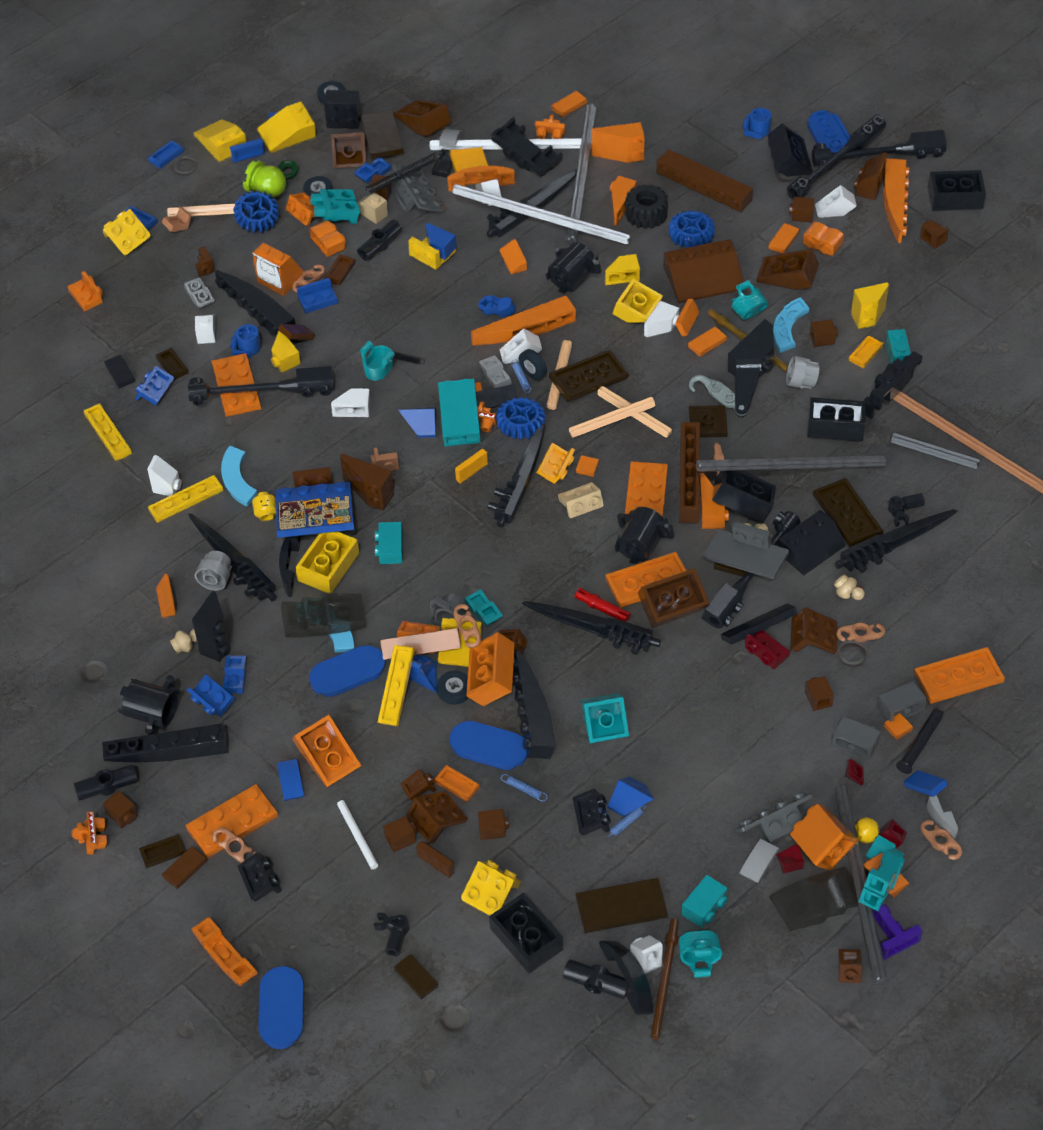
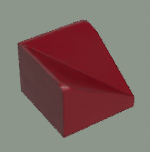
M891 819L881 828L878 835L892 842L898 848L903 844L907 832Z
M798 844L777 854L783 874L803 869L804 859Z

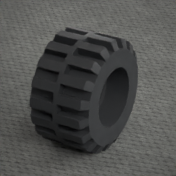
M646 184L632 188L627 193L625 202V216L628 222H631L633 226L636 225L638 228L643 227V229H652L654 226L658 227L661 223H664L668 216V196L665 194V191L663 189L660 190L658 186L654 187V185L648 186Z

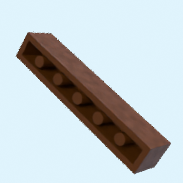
M668 149L657 160L658 174L732 209L742 212L752 202L753 188Z
M681 422L679 523H698L699 472L696 469V462L699 460L700 452L699 422Z

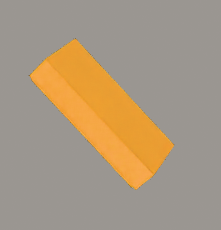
M868 335L849 356V361L865 368L883 348V342Z
M481 449L455 468L456 481L462 483L488 464L487 452L484 449Z

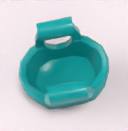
M749 280L736 285L739 296L732 299V309L742 320H748L767 308L768 301L765 299V296ZM750 288L751 294L745 295L742 291Z
M367 341L360 349L366 377L373 381L382 380L393 367L395 353L388 346H373L371 341Z
M709 930L692 931L685 933L679 939L681 962L690 966L694 978L711 977L712 964H715L722 957L718 935ZM703 961L708 967L695 968V964Z

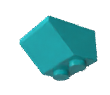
M620 693L580 700L589 743L629 736L624 699Z

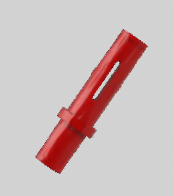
M581 587L578 588L579 592L576 591L574 598L588 604L589 608H596L624 622H627L626 619L629 620L630 612L600 598L598 594H592Z

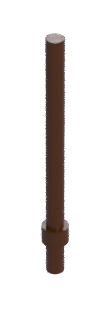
M671 919L669 932L665 937L666 950L651 1031V1038L655 1040L660 1037L674 948L678 944L679 936L677 931L679 920Z

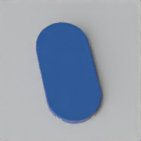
M820 110L812 113L810 118H808L807 127L816 144L824 143L827 148H830L831 152H838L849 140L850 135L837 114Z
M373 646L354 648L314 666L309 675L311 688L319 695L323 694L327 697L339 695L380 677L385 668V659L383 660L382 652Z
M474 721L462 722L456 725L450 733V746L453 752L461 758L503 770L514 769L518 765L521 766L527 759L526 749H523V737L517 733Z
M281 966L268 971L260 983L259 1033L261 1039L268 1046L274 1049H285L292 1046L297 1039L299 1040L303 1033L304 984L301 975L295 969Z

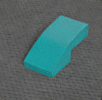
M481 589L464 599L466 605L469 606L470 610L485 626L503 617L494 602H490Z

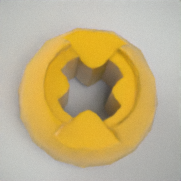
M869 817L860 818L857 822L858 824H855L858 840L865 844L874 842L875 837L878 836V823Z

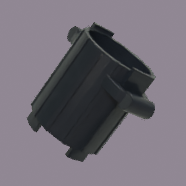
M573 242L568 248L555 249L557 259L548 267L546 278L547 280L551 279L560 288L558 292L565 294L567 291H572L589 273L600 274L602 268L598 255L594 256V253L584 244Z
M637 507L631 510L629 514L619 513L617 515L619 526L623 529L617 538L615 550L629 558V563L638 564L639 561L644 562L649 559L660 538L672 539L675 536L673 526L668 524V519H663L653 509Z
M172 675L166 677L163 687L141 680L131 679L132 682H130L129 686H123L120 695L124 697L122 700V710L119 709L118 712L123 716L147 722L148 724L145 728L147 735L156 734L158 729L165 731V728L175 716L178 706V694L180 695L181 693L175 688L177 685L176 680Z

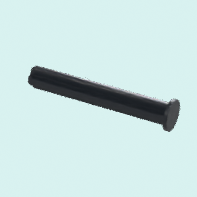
M935 708L902 761L896 764L899 771L905 774L912 772L914 762L943 718L944 712Z

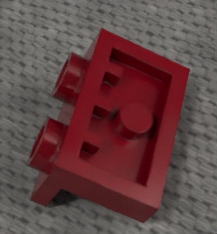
M763 630L753 636L750 634L746 636L745 648L747 651L756 655L765 665L770 666L772 669H776L790 656V651Z

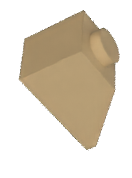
M376 193L365 196L357 202L360 214L375 224L388 216L387 200Z

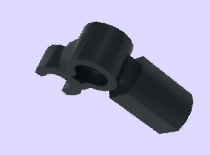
M922 493L905 496L902 499L898 496L890 498L888 511L895 517L894 524L896 527H899V520H904L905 524H908L909 517L904 513L905 510L924 506V497Z
M377 913L378 920H383V922L374 923L375 929L377 931L385 929L391 931L385 952L390 956L397 957L403 944L404 934L409 931L407 917L404 915L387 917L384 913Z

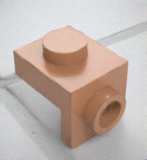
M179 207L177 215L163 217L162 224L171 232L188 230L191 214L183 207Z
M377 447L373 448L374 455H371L373 465L389 471L399 470L397 452L378 455Z

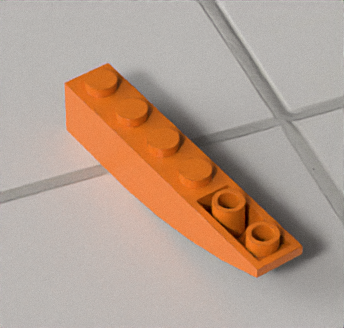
M887 158L883 190L884 207L891 230L897 242L902 243V236L906 237L907 226H904L907 223V214H904V212H907L908 202H905L908 199V190L905 189H908L909 179L906 177L909 176V167H906V160Z
M567 296L557 298L472 330V345L509 342L523 328L535 335L546 333L575 322L576 309Z

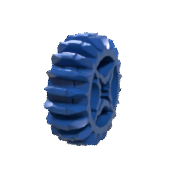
M251 190L250 194L244 192V196L239 195L238 200L235 201V206L233 207L234 218L237 225L240 224L241 229L246 228L247 233L250 230H253L254 234L258 230L262 233L263 229L268 232L269 227L273 228L274 223L278 221L279 206L276 204V200L272 199L271 194L266 196L265 191L260 193L257 190L256 193H253Z
M690 209L688 212L682 210L681 214L677 213L676 216L672 217L669 224L671 241H674L675 245H680V248L711 243L715 234V225L712 218H709L708 214L704 215L703 211L699 213L697 210L694 212L690 211Z
M521 396L519 399L513 397L511 401L507 399L505 403H501L496 416L497 426L501 429L502 434H506L507 438L512 436L514 440L520 438L521 441L525 437L529 440L537 428L542 427L541 423L544 424L546 420L545 411L541 407L540 402L536 403L535 399L530 400L529 397L523 399Z

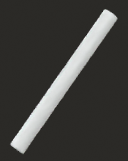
M344 800L339 801L337 806L370 868L376 869L378 863Z

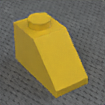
M636 254L619 256L605 270V285L628 283L632 279L640 281V267Z
M279 331L271 349V361L275 368L278 367L283 373L300 365L298 350L291 341Z

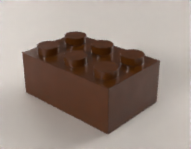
M695 568L642 586L638 591L639 598L652 628L705 610L710 604Z

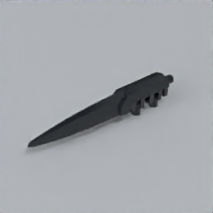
M577 170L549 183L526 199H522L520 203L537 208L542 207L576 176ZM500 207V217L494 216L491 213L487 216L489 230L486 234L488 237L495 235L500 238L528 219V215Z
M541 423L542 427L537 428L512 476L513 482L508 481L507 487L504 490L495 489L494 495L501 497L498 504L489 502L488 509L495 511L494 519L498 520L497 525L499 527H503L505 523H511L527 489L540 452L545 423Z
M953 509L932 515L883 535L873 536L842 551L841 559L835 562V566L838 569L844 566L850 572L855 567L863 573L867 570L865 565L868 564V560L880 565L883 562L882 557H884V554H888L893 549L926 533L956 514L958 510Z
M188 513L196 528L215 551L224 552L231 559V571L236 574V578L233 579L234 584H248L247 589L244 591L247 597L252 595L258 596L257 599L259 601L266 598L274 601L277 598L274 594L275 585L249 558L244 557L231 543L197 516Z
M528 601L522 602L524 606L562 623L597 634L601 638H608V641L611 642L615 639L613 642L614 648H620L623 641L627 642V647H631L633 644L631 649L633 654H638L641 647H643V651L647 652L651 645L660 647L661 644L660 639L653 638V630L615 618H603L553 605Z

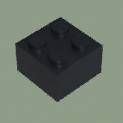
M326 90L324 109L327 128L359 129L360 116H362L359 91Z

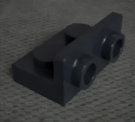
M594 788L573 797L580 834L586 835L598 829H602L606 833L610 831L609 824L611 820L606 812L607 800L603 794H600Z
M256 852L237 866L251 900L256 902L272 890L276 893L282 891L279 885L280 879L272 869L273 863L268 856H263Z

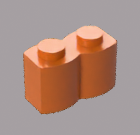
M328 220L309 228L312 241L326 257L345 249V236L340 234L336 226Z
M813 222L803 234V243L807 247L818 249L823 254L833 256L844 242V234L841 231L828 228L820 222Z

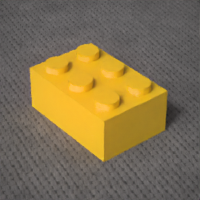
M340 532L319 533L295 567L297 580L332 594L359 555L358 539Z

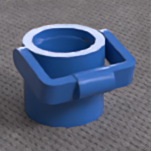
M756 108L750 114H747L743 120L744 135L757 139L767 136L771 131V112L766 108Z
M251 324L242 325L234 332V337L231 338L230 343L232 355L246 353L247 358H250L260 351L261 341L256 326Z

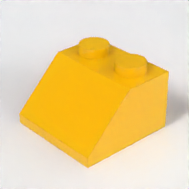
M632 279L616 302L612 314L627 323L646 322L663 298V295Z
M888 282L854 289L851 315L858 329L874 326L878 322L886 308Z

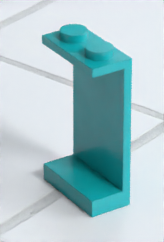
M474 379L438 382L444 447L481 443Z

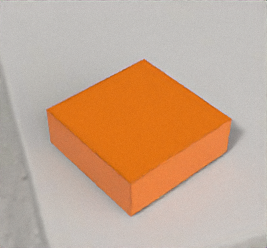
M581 455L576 467V473L594 477L599 465V459Z
M901 713L894 716V721L890 722L888 720L884 722V727L896 740L913 729V726Z

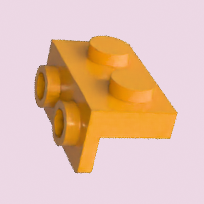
M551 443L536 473L554 484L559 479L563 480L568 472L566 467L570 466L574 460L572 455L575 449L571 448L567 452L556 444Z

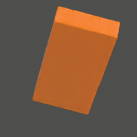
M575 91L553 104L552 110L563 118L585 105L587 98Z
M784 223L769 243L768 249L781 254L785 253L798 236L800 229Z
M694 299L687 300L675 322L681 336L688 335L699 314Z
M713 327L690 341L688 347L701 357L727 341V336L717 327Z
M448 765L435 778L436 784L467 803L480 788L478 783Z

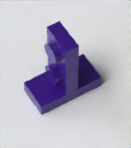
M882 904L878 911L873 909L875 921L889 939L881 943L883 960L920 942L923 931L918 925L903 932L901 924L893 919L887 905Z

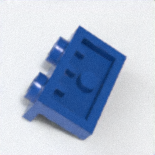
M330 278L297 288L298 300L305 314L338 304V299L331 287Z
M155 366L153 371L149 370L145 375V383L138 385L135 390L138 393L135 399L139 400L140 397H143L156 406L174 377Z
M206 674L194 690L190 687L187 689L191 694L189 698L198 705L202 703L204 705L203 710L211 716L216 714L222 717L236 699Z

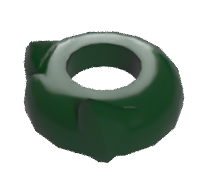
M292 160L282 161L277 168L283 172L286 179H292L297 175L299 166ZM288 168L293 170L290 174L284 173Z

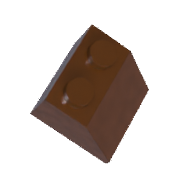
M364 132L331 135L333 168L361 167L367 163Z
M884 152L867 160L864 168H860L859 178H856L854 184L856 196L876 200L884 180L888 153Z

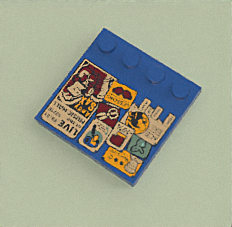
M350 482L277 489V537L354 530Z

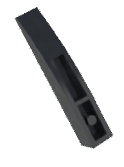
M219 270L215 271L216 285L226 291L230 298H233L240 307H243L251 317L253 316L272 336L277 337L280 324L295 325V318L262 290L233 275Z
M516 650L513 662L512 685L515 686L514 698L518 702L517 716L521 720L520 732L523 733L524 737L523 749H526L527 758L551 759L556 745L548 706L532 669L521 652Z
M223 723L102 742L103 760L113 762H164L228 753L227 735Z

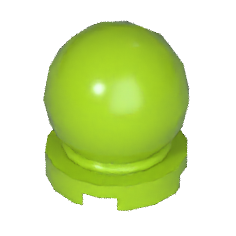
M259 160L257 162L252 161L245 171V174H247L246 182L243 181V188L246 192L250 193L252 190L253 193H256L259 190L260 193H263L265 191L266 196L271 194L272 199L279 197L284 192L286 177L280 169L274 166H266L264 162Z

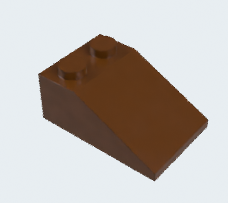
M418 99L393 112V115L416 134L424 135L425 137L432 135L437 129L445 128L451 122L445 103Z
M812 248L766 256L763 259L756 280L760 283L795 290L812 287L819 263Z
M341 454L343 480L350 482L352 490L367 505L384 511L394 496L392 471Z

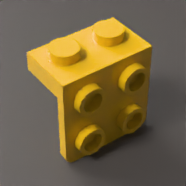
M130 209L122 211L113 222L109 221L104 225L103 229L104 236L107 239L110 238L123 255H128L150 238L148 230Z
M411 237L408 240L409 255L435 270L446 261L440 258L438 250L428 245L427 238L420 241ZM456 249L448 256V258H450L456 252Z
M442 618V630L458 628L455 618ZM464 622L461 627L464 630H469L473 624L471 622ZM476 622L482 640V623ZM459 632L461 648L439 651L438 663L468 667L470 648L465 643H474L476 638L470 636L467 641H464L463 635Z
M491 860L487 862L478 861L461 896L464 902L488 915L502 908L511 889L519 888L522 882L516 878V873L508 869L505 872L498 868L499 864Z

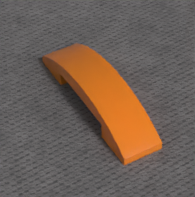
M477 166L463 169L447 177L448 191H452L454 184L465 186L496 179L499 186L515 184L514 169L502 166Z
M210 917L192 928V932L204 949L237 985L241 986L258 974L247 959L242 958L226 940L221 930Z

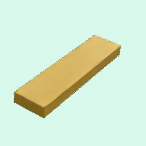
M100 403L83 411L85 417L115 461L132 454L130 447Z
M213 475L148 506V509L158 523L224 491L223 486Z
M394 645L378 718L379 724L399 726L415 649L412 647Z

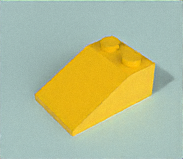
M302 102L286 106L257 128L270 153L315 138V124Z
M222 119L194 132V136L218 162L231 157V146L246 143L245 133L236 124Z

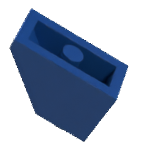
M426 223L428 245L438 250L440 258L446 260L457 248L456 235Z

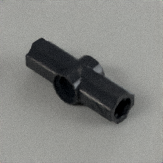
M393 219L382 228L373 230L372 237L357 249L361 259L369 260L378 251L386 250L388 242L402 231V226Z
M132 764L113 771L108 769L100 770L94 777L75 782L74 787L80 801L98 794L111 795L117 788L138 782V778Z
M570 959L566 963L563 973L564 979L584 985L586 990L594 994L604 992L621 999H625L627 996L629 985L625 978L610 974L606 968L600 965H592L590 967Z

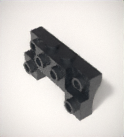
M514 117L491 133V140L503 148V153L507 158L514 160L519 167L527 171L531 169L540 177L549 169L552 170L563 160V154L561 152L556 154L551 145L541 153L542 149L523 136L525 126L522 125L520 127L517 125Z
M913 351L903 361L897 358L893 363L887 365L882 374L877 375L874 381L875 388L871 391L870 396L864 399L866 401V417L872 420L875 409L879 411L882 409L883 399L890 402L910 382V379L913 378L915 367L922 362V355Z

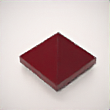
M849 759L845 777L861 786L864 785L863 767L853 759Z

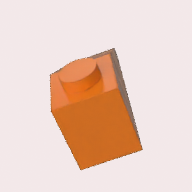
M617 176L616 180L612 181L610 185L615 226L619 224L625 213L627 193L632 188H636V180Z
M700 473L699 488L702 529H725V521L729 520V511L725 510L724 505H719L712 500L714 487L706 475Z

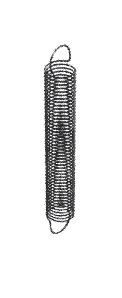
M397 353L393 359L407 360V362L412 361L410 363L420 364L417 362H420L422 358L416 359L415 356Z

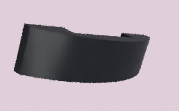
M301 535L286 537L280 550V575L283 588L288 597H292L294 587L293 571L289 570L291 551L299 552Z
M600 941L599 945L608 961H616L631 989V992L626 997L635 1014L651 1015L654 1010L650 986L635 956L617 941Z

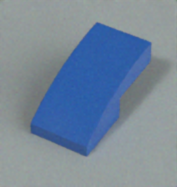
M379 157L370 165L365 163L354 173L367 183L372 181L374 174L383 176L392 168L389 163Z
M227 655L223 688L230 694H243L247 663L246 656Z
M297 759L278 762L277 767L284 801L304 798Z

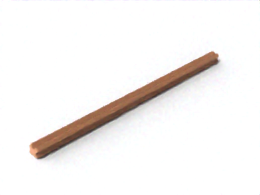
M900 391L893 398V400L1043 494V480L903 392Z

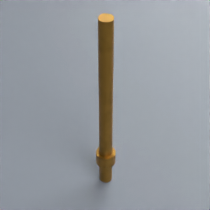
M713 309L708 311V315L716 320L717 324L722 328L725 327L741 340L747 336V334L730 323L729 319L724 315L718 314ZM774 355L773 364L787 372L788 365Z

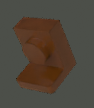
M199 248L198 262L195 265L198 276L202 277L214 272L215 269L213 260L206 248Z
M520 629L499 630L498 633L514 642V651H520L523 655L527 646V639Z
M420 769L400 783L411 801L415 797L421 796L427 790L432 792L437 790L434 786L435 779L429 772L425 773Z
M839 949V982L860 983L862 973L861 950Z

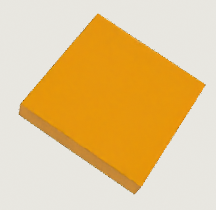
M482 147L450 150L449 155L455 172L471 167L488 166Z

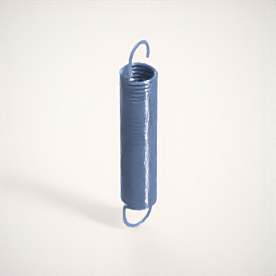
M514 363L512 367L523 390L525 391L529 388L531 390L520 364Z
M509 776L507 782L504 781L506 784L542 801L539 799L542 791L513 776Z
M642 807L630 812L610 829L611 834L607 838L612 834L617 836L643 814Z

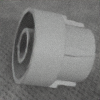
M793 355L787 369L786 385L801 389L803 387L809 389L814 387L819 375L818 363Z
M220 551L206 553L195 572L196 581L209 590L219 591L224 589L231 574V559L224 552Z

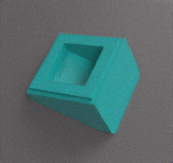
M878 835L865 857L872 859L880 853L883 854L885 850L891 852L893 848L896 849V845Z

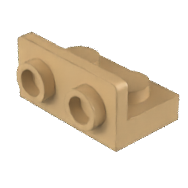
M592 482L558 494L559 501L566 507L569 518L604 506L601 491Z

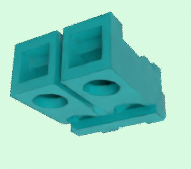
M320 189L319 194H311L310 203L315 205V217H323L324 221L349 220L350 224H357L360 209L353 189Z
M895 848L891 852L885 850L878 869L872 868L869 872L858 902L876 911L880 909L890 889L893 890L905 862L903 852Z

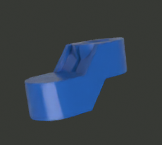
M490 295L483 297L478 303L479 308L485 315L496 314L504 317L511 315L516 309L515 304L509 297L498 298Z

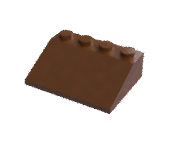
M731 239L664 252L663 268L678 303L687 302L688 299L698 300L738 291L736 285L744 282Z

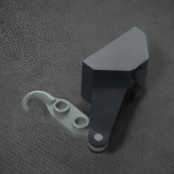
M764 319L728 353V372L736 377L735 393L723 383L709 379L704 375H696L689 381L690 390L695 392L694 383L701 381L705 384L708 393L727 408H734L735 414L738 417H745L748 414L759 377L769 373L774 366L773 325Z

